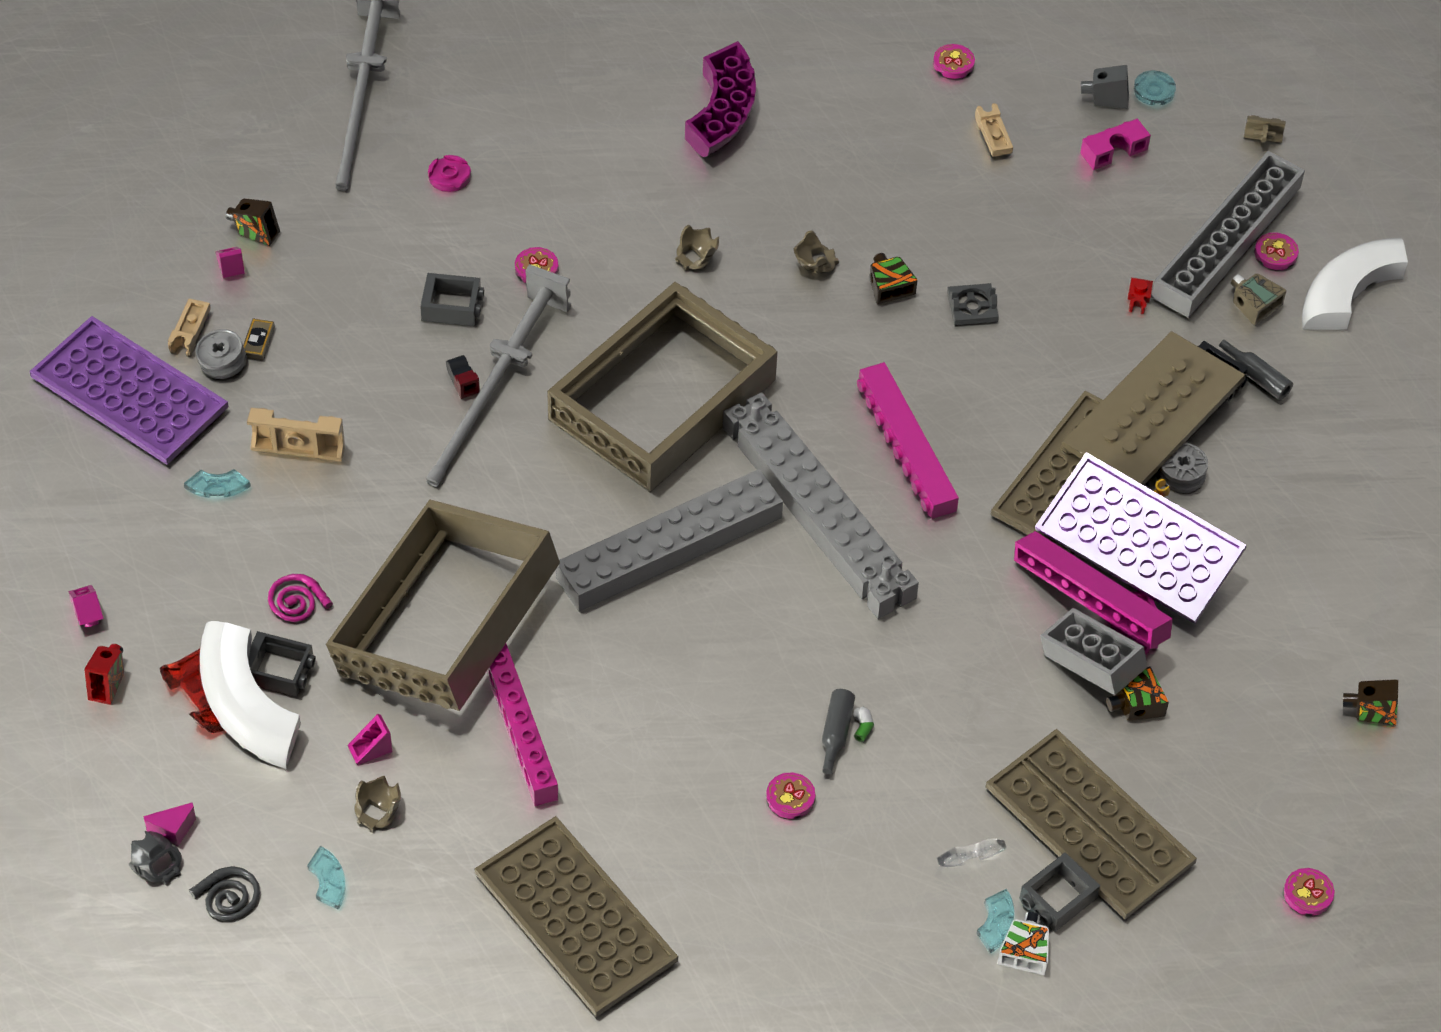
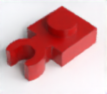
M1131 277L1128 300H1131L1129 312L1133 311V307L1138 306L1141 308V314L1145 313L1146 305L1150 302L1153 281Z

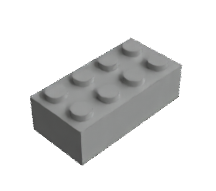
M1075 608L1068 611L1040 635L1046 657L1113 695H1116L1147 668L1144 646Z

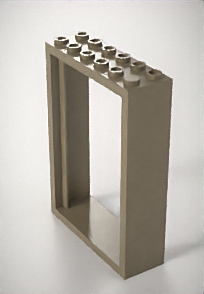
M674 282L547 391L548 419L651 492L723 428V414L725 410L737 404L743 407L746 406L747 399L763 392L776 380L778 351L773 346L760 340L754 333H750L741 327L738 322L729 319L720 310L707 304L704 299L691 293L688 288ZM675 315L748 366L648 453L580 405L576 400Z
M429 499L327 641L326 646L338 674L346 679L351 678L366 685L378 686L386 691L398 692L405 697L411 696L425 703L431 702L445 709L451 708L460 711L560 564L549 531ZM444 540L523 561L446 675L366 652L402 599L407 597V592Z

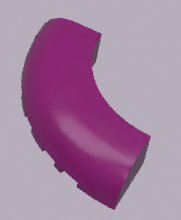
M738 41L703 57V76L710 85L712 95L707 107H704L694 117L685 121V140L702 157H707L716 152L738 134L746 123L754 104L756 94L755 71L752 68L747 52Z

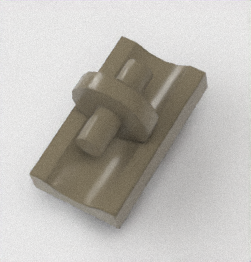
M1255 115L1247 116L1244 138L1261 140V143H1266V141L1282 143L1286 121L1276 118H1260Z

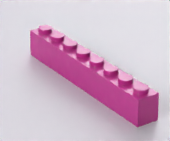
M885 362L860 369L857 387L860 392L864 393L868 408L873 410L877 425L883 428L885 440L887 443H891L893 454L897 460H900L904 475L911 480L913 492L919 495L923 510L928 512L931 519L957 512L959 497Z
M1035 531L1015 542V562L1149 649L1171 638L1173 620L1171 617Z

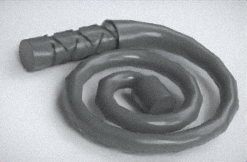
M235 866L215 870L208 877L189 889V892L195 898L205 889L215 884L209 890L205 903L209 914L218 920H233L242 917L256 905L260 895L259 883L254 875L244 868ZM232 874L248 878L254 888L252 901L243 908L248 899L246 886L236 880L220 881L221 879ZM233 885L241 889L243 894L241 901L238 895L230 890H223L215 897V905L220 911L230 913L243 908L241 911L224 915L213 910L211 899L219 888ZM226 895L227 900L234 906H223L221 898Z

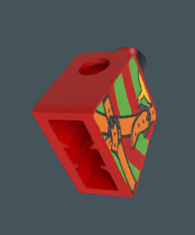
M111 644L110 647L98 646L87 663L84 671L88 700L112 704L124 674L123 648L120 645Z

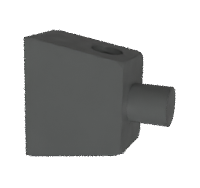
M1127 65L1095 69L1093 81H1081V94H1093L1094 104L1098 106L1128 108L1129 83Z

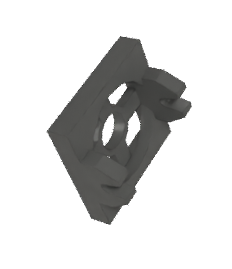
M991 283L949 286L947 293L954 325L998 322L996 288H992ZM980 293L989 301H979L974 297V294ZM966 294L967 300L964 303H959V296ZM974 302L979 307L973 310L969 309L967 304ZM982 308H989L983 314H978ZM961 310H965L967 313H970L971 315L966 314V313L962 312Z

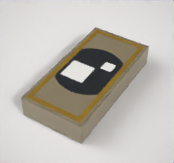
M252 318L243 344L247 358L264 360L275 328L274 321Z

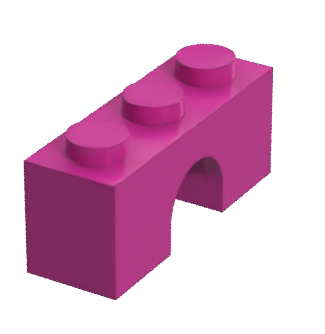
M1137 118L1083 138L1080 153L1091 168L1096 170L1112 164L1114 148L1125 150L1129 156L1148 150L1151 135Z

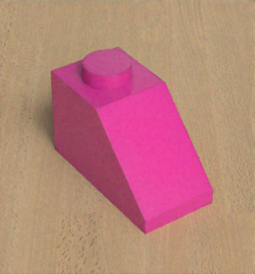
M92 585L68 591L80 625L91 627L99 624L98 620L104 619L96 591Z

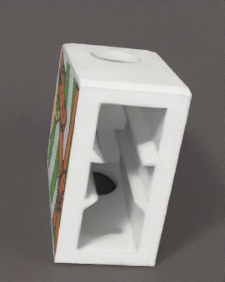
M1027 912L1024 921L1018 919L1012 921L1000 948L998 965L1045 976L1048 963L1049 928L1039 925V914Z

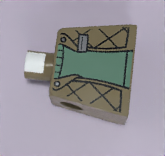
M1237 274L1231 281V285L1236 288L1233 302L1253 325L1259 323L1284 303L1287 290L1260 274H1254L1247 280L1240 274Z

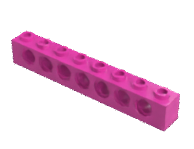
M505 644L486 673L534 806H539L558 800V783L508 646Z

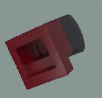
M464 355L446 361L448 374L461 399L480 392L479 377L476 372H473ZM473 385L471 389L464 390V386Z

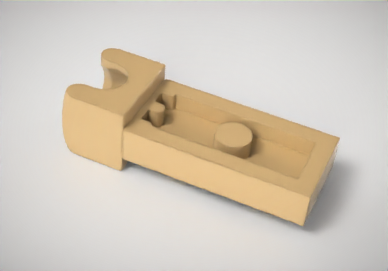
M992 104L993 110L991 112H985L981 106H977L975 120L978 127L981 128L992 157L1013 153V145L1000 117L1001 113L997 104Z
M188 299L179 321L168 339V348L171 353H175L179 347H185L187 349L186 356L190 357L196 346L195 342L211 309L210 303Z

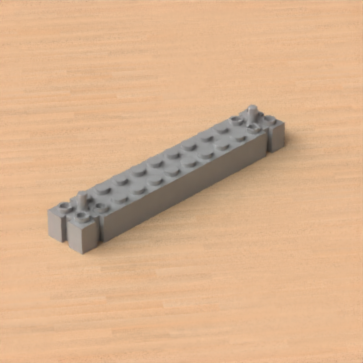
M762 392L747 399L746 406L743 407L737 404L724 411L723 429L732 440L738 438L740 450L757 470L760 469L786 507L861 599L868 598L867 607L877 619L893 612L896 603L902 607L917 599L919 582L908 569L902 571V561L779 412H771L772 404Z

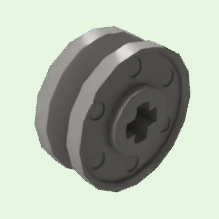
M218 329L207 333L197 343L195 350L202 371L214 379H225L234 376L241 371L247 359L241 338L235 332L228 329Z
M1184 443L1158 470L1159 479H1165V487L1169 486L1170 490L1174 492L1189 493L1196 491L1203 485L1206 479L1208 459L1199 447L1190 443Z

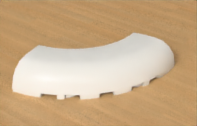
M1387 238L1367 242L1346 250L1328 262L1318 273L1306 294L1302 313L1303 330H1347L1352 313L1351 302L1369 284L1403 279L1408 263L1403 239Z
M220 621L207 622L200 647V674L210 708L222 728L243 749L249 750L265 762L287 769L301 726L300 715L274 703L255 682L249 667V653L252 643L251 630Z

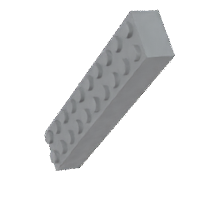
M1267 151L1154 280L1151 298L1189 318L1301 188L1305 170Z
M760 469L560 559V564L556 568V579L578 612L781 519L783 500Z

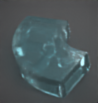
M235 469L218 475L200 470L184 482L185 489L196 495L208 498L210 496H233L251 487L250 481Z
M320 846L307 865L308 870L315 874L319 881L316 899L339 909L343 902L346 888L344 872L337 858L330 851Z
M1007 889L986 898L984 902L988 911V918L985 924L977 929V935L990 953L1003 944L1014 920V905Z

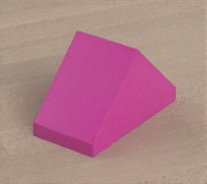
M233 247L215 251L223 278L245 274L240 248Z
M377 714L348 744L357 764L366 763L392 752L391 733L381 714Z
M192 802L143 816L147 831L162 834L171 844L177 847L196 820Z

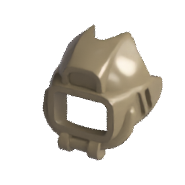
M690 225L685 226L680 236V245L677 247L675 261L682 264L686 271L690 268L695 270L702 269L708 264L718 249L719 236L712 239L710 228L692 229ZM693 250L701 259L693 263L684 253Z
M812 230L807 231L803 240L793 248L798 263L806 270H814L816 273L830 272L835 268V265L839 264L838 258L835 257L834 249L829 250L826 246L822 245L816 233ZM824 253L825 257H818L816 262H814L812 255Z
M385 776L367 783L361 780L355 794L356 804L354 810L358 817L357 823L369 827L371 831L390 825L395 818L394 814L401 800L398 783L393 787L389 786ZM371 804L385 811L386 814L380 820H376L363 811Z

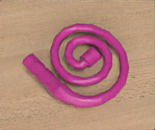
M290 574L281 577L273 583L268 592L270 608L275 615L285 621L298 622L308 618L315 609V599L312 593L305 587H286L278 594L277 598L278 607L283 612L289 615L299 614L304 611L306 606L305 599L300 595H291L285 598V606L282 602L283 596L290 591H300L306 594L310 600V606L307 612L301 616L292 617L283 614L275 606L273 596L277 587L284 582L292 580L301 581L315 593L325 609H329L333 605V602L322 590L319 583L304 574ZM297 600L301 602L300 607L297 609L287 608L296 604Z

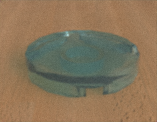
M1154 70L1145 71L1135 79V95L1141 102L1148 105H1155V103L1164 105L1175 96L1176 84L1173 78L1166 73Z

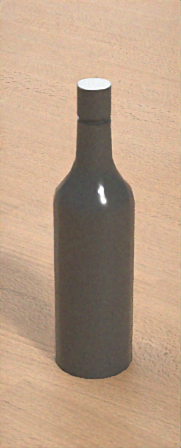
M1226 340L1221 341L1219 347L1237 362L1248 368L1247 377L1278 400L1284 399L1293 387L1291 380L1256 354L1242 352Z
M836 689L831 694L822 736V743L826 749L822 770L825 774L832 773L836 754L846 744L855 702V695L846 689Z

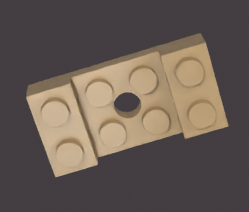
M265 408L250 409L247 425L252 426L251 450L342 461L345 449L342 418L319 416L318 423L275 418L274 410Z

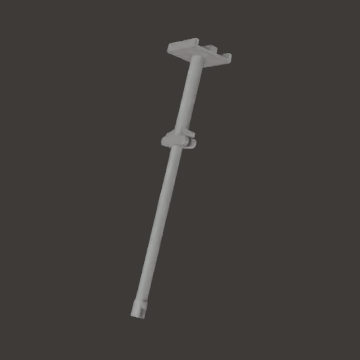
M356 0L358 15L368 16L362 51L346 55L348 69L359 70L340 170L336 180V188L340 191H346L349 186L351 164L369 71L382 72L385 70L384 63L387 62V57L374 53L381 17L399 19V0Z
M531 264L528 265L525 270L527 297L533 299V302L509 341L493 339L490 343L491 355L500 359L437 464L433 466L427 476L426 482L429 485L437 487L441 482L446 469L509 364L513 363L521 367L528 365L527 358L531 359L532 353L522 345L545 306L549 305L568 312L571 307V303L568 302L571 295L570 289L567 287L570 282L569 278Z

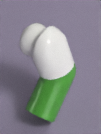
M858 707L854 710L853 717H856L855 720L859 721L860 726L855 732L854 738L859 742H864L873 729L874 722L869 709Z

